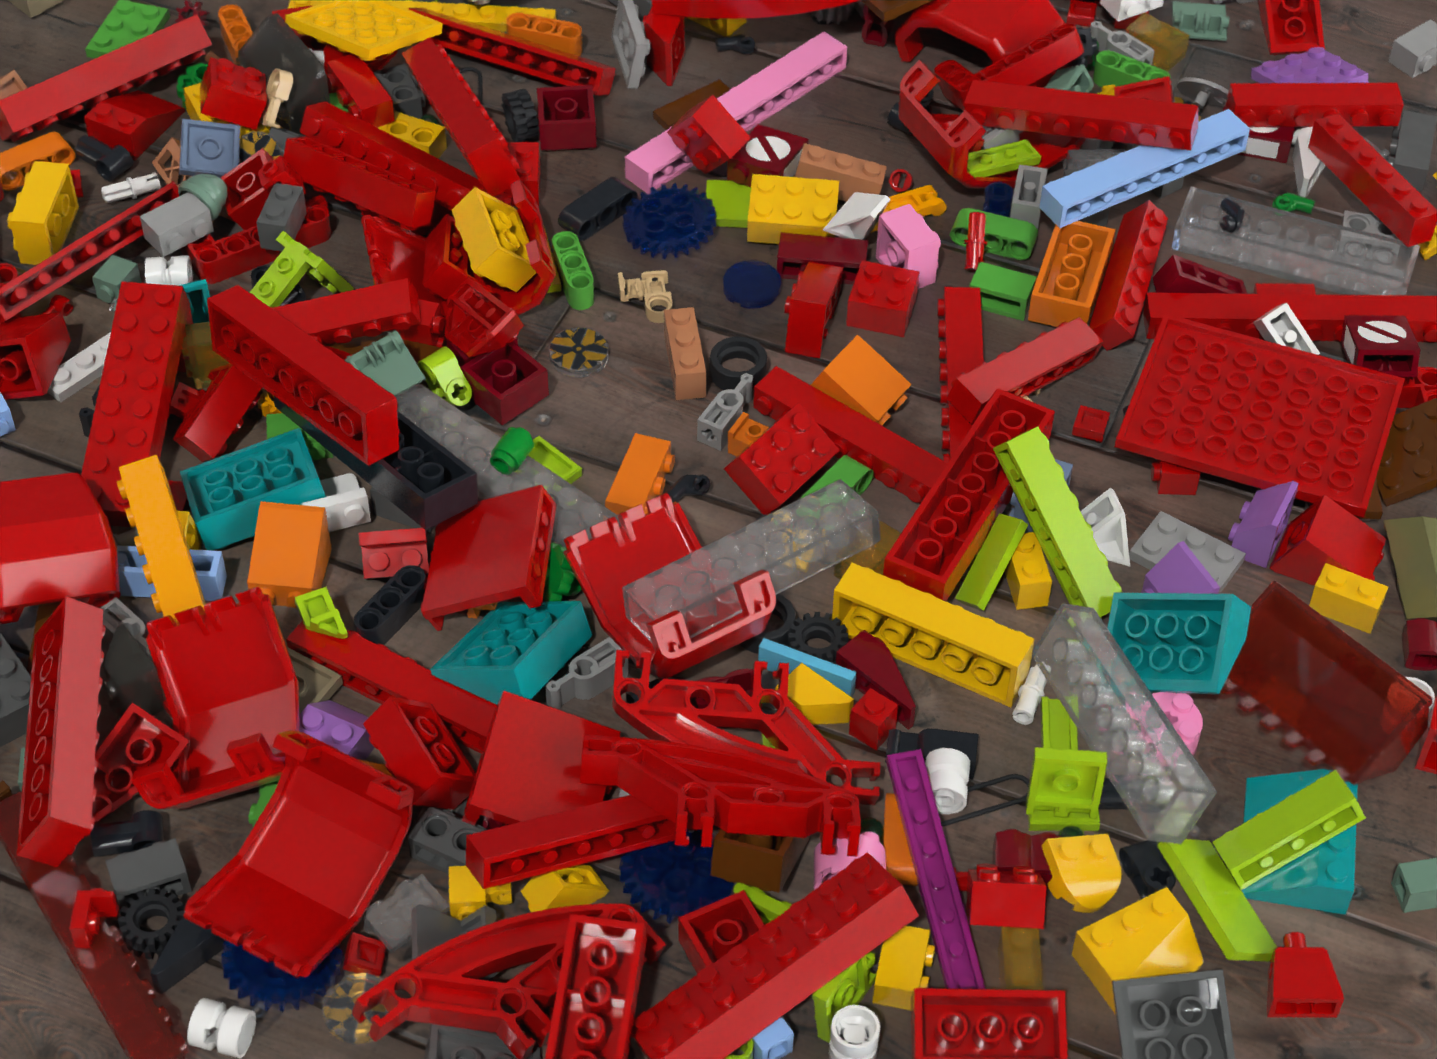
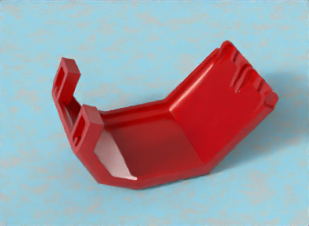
M932 0L915 9L896 30L895 41L901 61L911 62L923 48L918 27L938 28L984 50L994 63L1054 28L1065 24L1050 0ZM1063 65L1062 67H1060V68H1058V69L1062 70V68H1065V69H1066L1067 67H1065V65ZM1058 69L1035 81V85L1045 88Z
M918 60L904 75L900 83L899 119L944 170L966 188L1015 189L1018 169L988 177H974L967 171L969 149L987 131L967 110L960 115L930 114L923 107L920 101L940 80L921 60ZM1032 83V84L1028 85V86L1037 87V86L1035 85V83ZM945 122H953L946 130L942 128ZM1023 131L1019 134V141L1027 139L1041 155L1040 164L1033 165V167L1047 169L1081 149L1080 146L1086 140V138L1030 131Z
M520 179L510 184L514 203L518 208L519 217L529 239V243L525 244L530 265L536 271V274L517 292L507 287H500L493 280L483 276L485 285L488 284L492 288L493 292L491 294L510 307L518 316L542 303L556 277L538 204ZM364 215L361 218L374 285L408 278L417 290L418 299L440 303L441 316L446 320L449 310L447 300L439 295L431 294L423 286L427 238L376 216Z
M65 473L0 482V624L18 622L26 606L59 602L66 596L72 599L80 598L81 602L101 608L115 597L120 598L118 549L106 514L82 475L79 473Z
M664 493L646 501L648 510L646 514L642 504L618 514L620 526L617 519L611 517L590 527L591 539H588L585 529L564 538L567 550L563 552L603 631L622 650L629 651V658L635 664L636 660H640L641 652H651L650 674L659 678H669L762 633L776 605L775 591L769 572L766 570L757 571L734 582L735 593L714 572L680 504L672 502L670 495Z
M259 587L236 593L235 596L239 601L237 604L232 596H227L205 603L204 609L199 605L174 613L178 623L174 621L171 615L149 621L146 624L149 632L146 642L173 717V730L190 740L188 746L174 763L173 773L166 762L134 771L131 781L143 800L153 808L184 809L275 782L281 777L285 767V753L273 748L272 745L277 733L288 730L300 732L299 686L269 595H264Z
M288 730L277 733L272 745L273 748L285 753V767L275 792L238 854L187 900L183 917L205 930L211 928V932L235 946L243 945V950L268 963L275 962V967L299 978L309 976L360 923L396 860L409 830L412 819L414 790L409 785L308 734Z

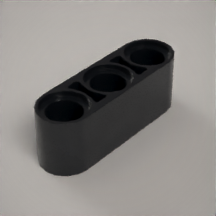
M610 177L567 205L559 214L558 225L566 231L576 234L580 241L587 240L629 212L636 204L638 194L618 178Z
M408 565L398 570L354 616L355 631L363 638L375 644L385 645L421 608L426 588L424 570L415 565Z

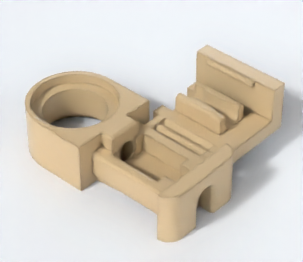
M276 68L271 73L266 88L267 102L259 123L279 129L280 125L276 124L275 120L280 103H283L284 100L288 101L293 84L291 72Z
M665 270L643 272L641 274L642 280L640 278L624 279L622 272H619L620 301H629L630 298L643 300L644 297L645 313L648 320L654 323H664V311L658 312L651 308L661 305L666 307V310L672 309L671 292L665 291V284H668V272ZM654 277L657 278V281L655 282L652 281V278Z

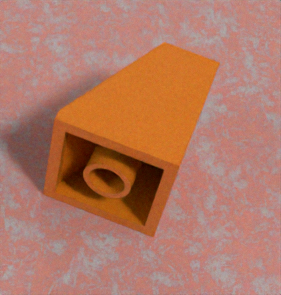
M858 334L811 384V386L880 425H883L891 417L887 412L891 407L896 411L908 398L904 392L912 385Z
M260 502L247 579L248 589L259 587L264 595H269L272 605L297 609L294 597L322 588L332 551L325 507Z

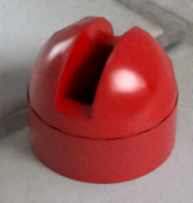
M897 169L890 175L889 184L897 192H906L913 184V177L909 171ZM906 174L903 188H899L902 175Z

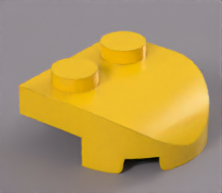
M1108 834L1046 839L1042 844V850L1053 876L1047 886L1056 899L1062 897L1074 905L1073 910L1076 912L1093 913L1102 909L1114 896L1121 882L1122 871Z

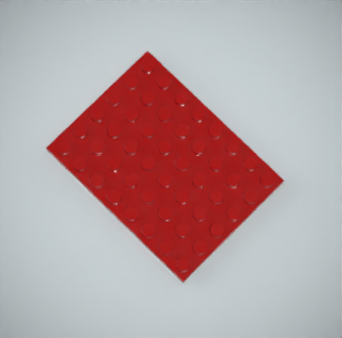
M1164 313L1116 437L1114 447L1260 489H1267L1294 481L1299 483L1295 496L1296 499L1315 503L1323 495H1326L1352 515L1364 518L1405 378Z

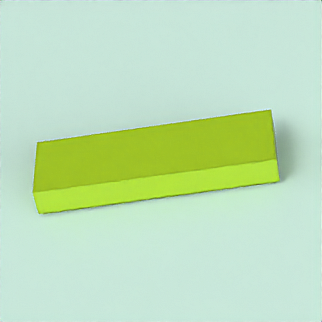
M1026 139L968 153L967 171L974 177H988L1017 170L1019 165L1033 166L1040 164L1041 155Z
M1001 513L998 514L955 597L956 600L962 604L984 611L1028 527L1026 522L1022 519Z

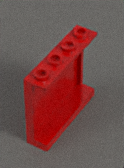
M542 484L478 501V504L437 525L429 573L426 577L424 599L421 603V613L437 631L442 630L444 616L447 614L519 596L530 609L542 606L557 504Z
M503 691L493 713L461 821L475 826L479 816L482 815L510 825L604 802L605 793H610L612 786L580 784L583 736L620 737L621 732Z

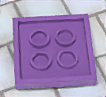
M1313 47L1308 52L1290 54L1285 59L1267 61L1261 66L1251 68V79L1258 83H1368V73L1357 68L1356 65L1342 60L1339 56L1327 52L1322 47Z

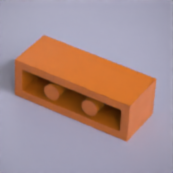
M638 433L634 434L605 500L606 519L615 517L620 525L618 514L642 504L644 513H648L646 501L663 494L666 473L671 474L674 467L675 455H671V441Z

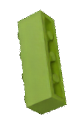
M1334 770L1297 793L1286 797L1283 801L1266 811L1255 815L1242 825L1226 832L1221 837L1212 841L1236 883L1243 890L1359 823L1366 817L1351 790L1339 773Z

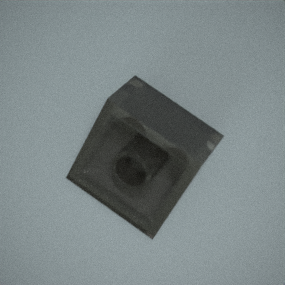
M125 625L117 626L103 662L106 675L103 685L112 698L108 701L109 706L117 719L123 716L132 702L153 716L164 710L163 701H165L156 666Z

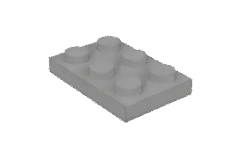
M619 0L611 38L627 88H638L640 77L645 75L644 59L645 55H649L650 42L649 39L645 38L644 24L640 22L638 17V6L634 5L633 0Z
M1162 511L1159 512L1129 551L1130 560L1151 570L1177 543L1184 541L1220 586L1218 594L1222 592L1242 565L1246 553Z

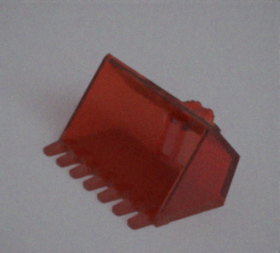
M1277 581L1272 582L1251 605L1245 643L1220 691L1223 695L1239 694L1243 697L1237 704L1240 709L1247 713L1256 710L1262 712L1265 716L1261 718L1259 723L1264 728L1272 730L1281 727L1288 733L1284 735L1283 743L1290 748L1304 745L1311 751L1306 754L1304 758L1313 766L1324 763L1328 764L1339 773L1344 782L1349 781L1353 785L1398 769L1427 730L1429 707L1432 705L1433 699Z

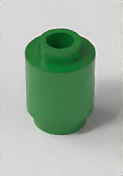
M521 427L508 428L491 451L490 463L493 468L505 475L511 474L512 471H517L534 448L531 434Z

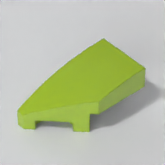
M327 587L294 597L295 605L307 630L341 639L348 637L338 609H335Z

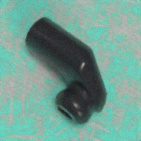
M743 34L731 35L715 40L718 52L734 50L747 55L755 50L754 39Z
M1225 198L1222 200L1220 208L1227 215L1222 217L1225 223H1220V227L1223 231L1235 233L1241 228L1245 210L1233 199Z
M703 474L684 475L665 493L670 495L672 502H678L683 496H700L705 494L710 488V479Z

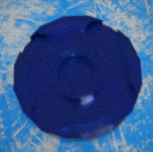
M757 260L742 261L732 265L723 276V293L729 301L741 303V307L744 308L768 306L775 301V297L778 294L780 295L781 292L780 274L776 268L765 262Z

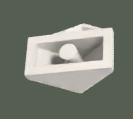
M854 192L825 226L823 231L841 238L864 240L876 226L879 215L884 212L890 198L886 195Z
M1109 488L1080 512L1084 520L1091 526L1093 538L1107 560L1130 567L1125 512L1115 491Z

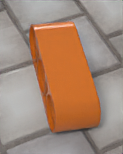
M233 4L222 6L218 11L221 34L234 64L244 68L253 67L260 69L261 63L257 40L242 9Z
M513 13L506 19V29L509 35L576 56H581L583 52L582 28L576 23L526 13Z
M58 132L47 133L0 153V180L4 190L10 191L23 186L26 173L31 171L34 161L64 163L70 166L75 159V152Z
M886 793L883 829L886 870L902 885L917 886L918 882L895 794Z

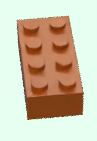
M1076 221L1062 228L1055 225L1031 294L1028 314L1029 321L1058 327L1065 321L1069 323L1080 317L1089 325L1111 257L1116 229Z

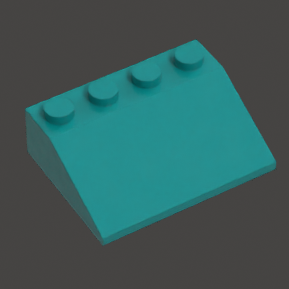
M300 427L180 471L194 522L206 550L211 551L223 549L232 543L254 537L261 501L301 505L304 502L326 497Z
M1114 592L1096 688L1099 690L1219 694L1245 643L1251 606L1234 594Z
M542 601V606L531 609L525 602H499L495 610H491L430 671L433 676L494 704L498 703L503 691L532 700L536 693L546 686L549 680L560 669L564 668L566 662L575 653L580 651L582 646L592 637L582 602Z
M1318 769L1247 778L1243 823L1283 801L1286 797L1309 786L1317 779L1328 775L1333 770ZM1337 771L1357 800L1358 774ZM1356 824L1241 890L1246 899L1346 915L1354 893Z

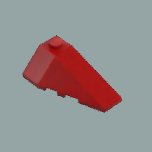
M133 702L95 752V758L98 759V767L93 783L97 790L92 804V816L95 817L94 825L139 793L131 781L134 771L166 762L171 769L190 743V740Z

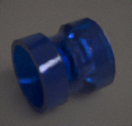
M993 182L986 186L983 211L1010 217L1011 203L1014 195L1012 187L1003 182Z

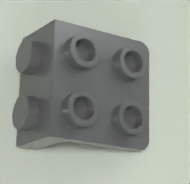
M418 904L412 909V960L459 935L496 922V910L484 905L460 921ZM498 972L482 977L480 980H489L497 975Z

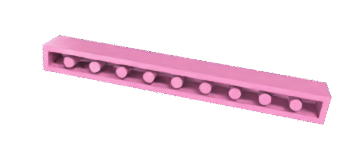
M822 32L781 59L771 63L762 71L752 75L743 83L733 87L730 91L717 98V100L747 132L845 69L847 46L826 32ZM668 130L625 156V178L648 195L694 166L690 157L674 144L672 137L667 133Z

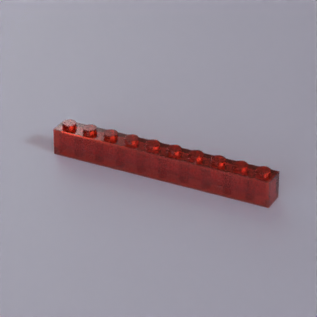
M22 791L0 801V842L127 1058L185 1059V1055L190 1053L185 1040L180 1033L173 1035L169 1029L173 1023L163 1005L157 1008L154 1004L153 999L156 998L150 982L147 978L140 981L136 974L140 971L139 966L130 951L126 954L122 951L120 947L124 945L122 937L115 925L108 928L104 921L108 917H100L99 932L92 935L90 948H75L70 932V923L77 890H91V887L83 873L77 876L73 870L77 867L73 856L67 855L58 867L17 856Z

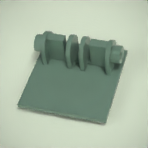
M1172 1L1173 37L1227 41L1229 16H1226V5Z
M396 330L392 333L389 332L387 336L376 342L373 341L368 347H363V350L352 356L349 355L345 359L347 363L352 364L354 368L373 379L375 383L391 392L395 397L426 379Z

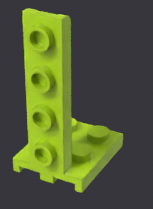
M282 231L276 241L284 247L283 251L250 293L254 294L256 298L267 306L274 308L282 304L304 274L313 280L319 281L332 294H335L336 291L340 293L351 291L354 287L321 257L316 256L307 247Z
M1041 696L1042 748L1035 747L1026 799V814L1033 815L1034 810L1054 811V816L1068 817L1069 812L1089 813V819H1097L1107 767V752L1078 750L1075 698L1062 700Z
M737 882L733 888L734 894L742 890L745 891L764 925L770 923L792 905L786 901L780 902L766 895L758 887H749ZM869 952L812 994L818 1038L830 1043L832 1019L837 1011L845 1006L859 1005L874 984L876 974L870 972V967L875 963V953Z

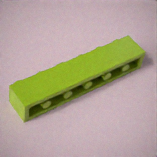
M1037 426L994 447L993 450L1079 624L1095 621L1110 613L1114 592L1122 593V589L1119 583L1114 580L1108 568L1107 558L1099 550L1093 538L1091 526L1084 520L1078 508V500L1074 493L1070 491L1064 479L1063 469L1055 461L1049 449L1050 444L1047 437L1041 433Z

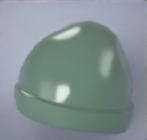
M198 174L182 181L178 187L179 196L187 192L194 194L210 210L211 220L217 219L227 198L225 182L211 174Z

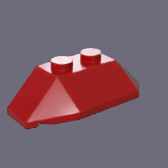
M469 277L447 298L449 310L445 320L444 337L469 358L503 348L507 343L515 340L519 331L524 327L518 315L510 307Z

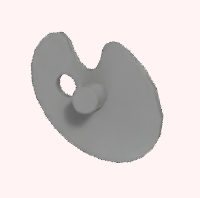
M1186 77L1180 79L1177 83L1178 90L1185 96L1193 99V105H1198V108L1202 109L1205 104L1223 106L1225 103L1223 99L1227 100L1229 91L1214 82Z

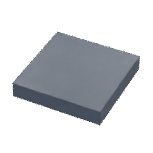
M182 119L179 175L211 174L220 178L238 166L240 125Z

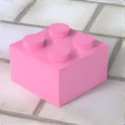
M910 204L880 214L876 259L880 264L919 271L918 289L935 283L936 271L938 269V252L941 246L938 234L929 228L923 216L917 213Z

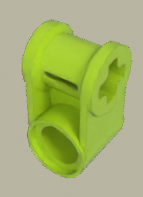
M444 346L418 362V367L426 378L425 381L435 401L440 406H463L470 401L472 396L471 386L465 378L456 356L448 347Z

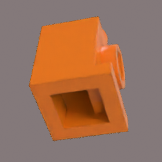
M743 412L728 431V453L737 457L769 427L749 419V414Z

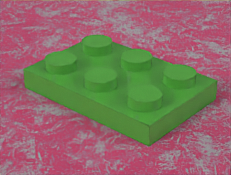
M118 0L85 48L87 57L98 58L162 30L170 18L169 9L128 0Z

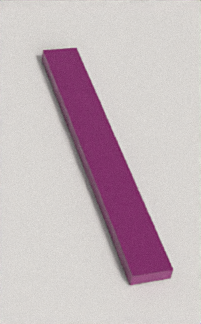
M919 749L887 755L886 763L945 988L986 989L922 751Z

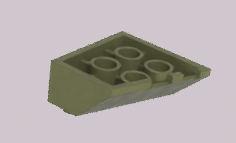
M1421 516L1383 520L1384 529L1387 532L1390 544L1391 560L1394 562L1398 579L1397 586L1405 620L1426 618L1437 622V518Z

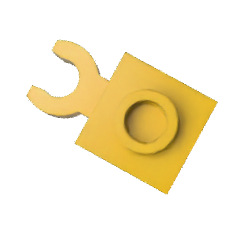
M466 865L449 866V906L451 917L461 921L484 905L487 906L488 902L499 905L512 903L511 882L483 889Z

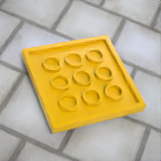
M330 0L288 14L285 20V26L297 30L298 34L314 37L320 43L331 44L338 47V50L353 53L365 61L375 60L378 56L392 54L395 50L411 47L414 43L442 34L441 22L385 0Z

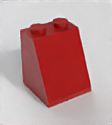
M62 312L11 318L0 325V392L5 400L42 396L48 392L71 342Z
M1323 495L1287 525L1269 569L1278 574L1315 586L1325 563L1374 581L1375 575H1373V572L1384 557L1382 549L1386 538L1326 495Z

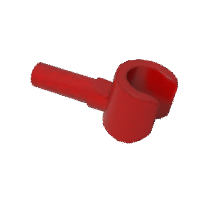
M56 294L50 300V307L39 315L62 312L63 316H68L73 311V306L69 304L70 299Z

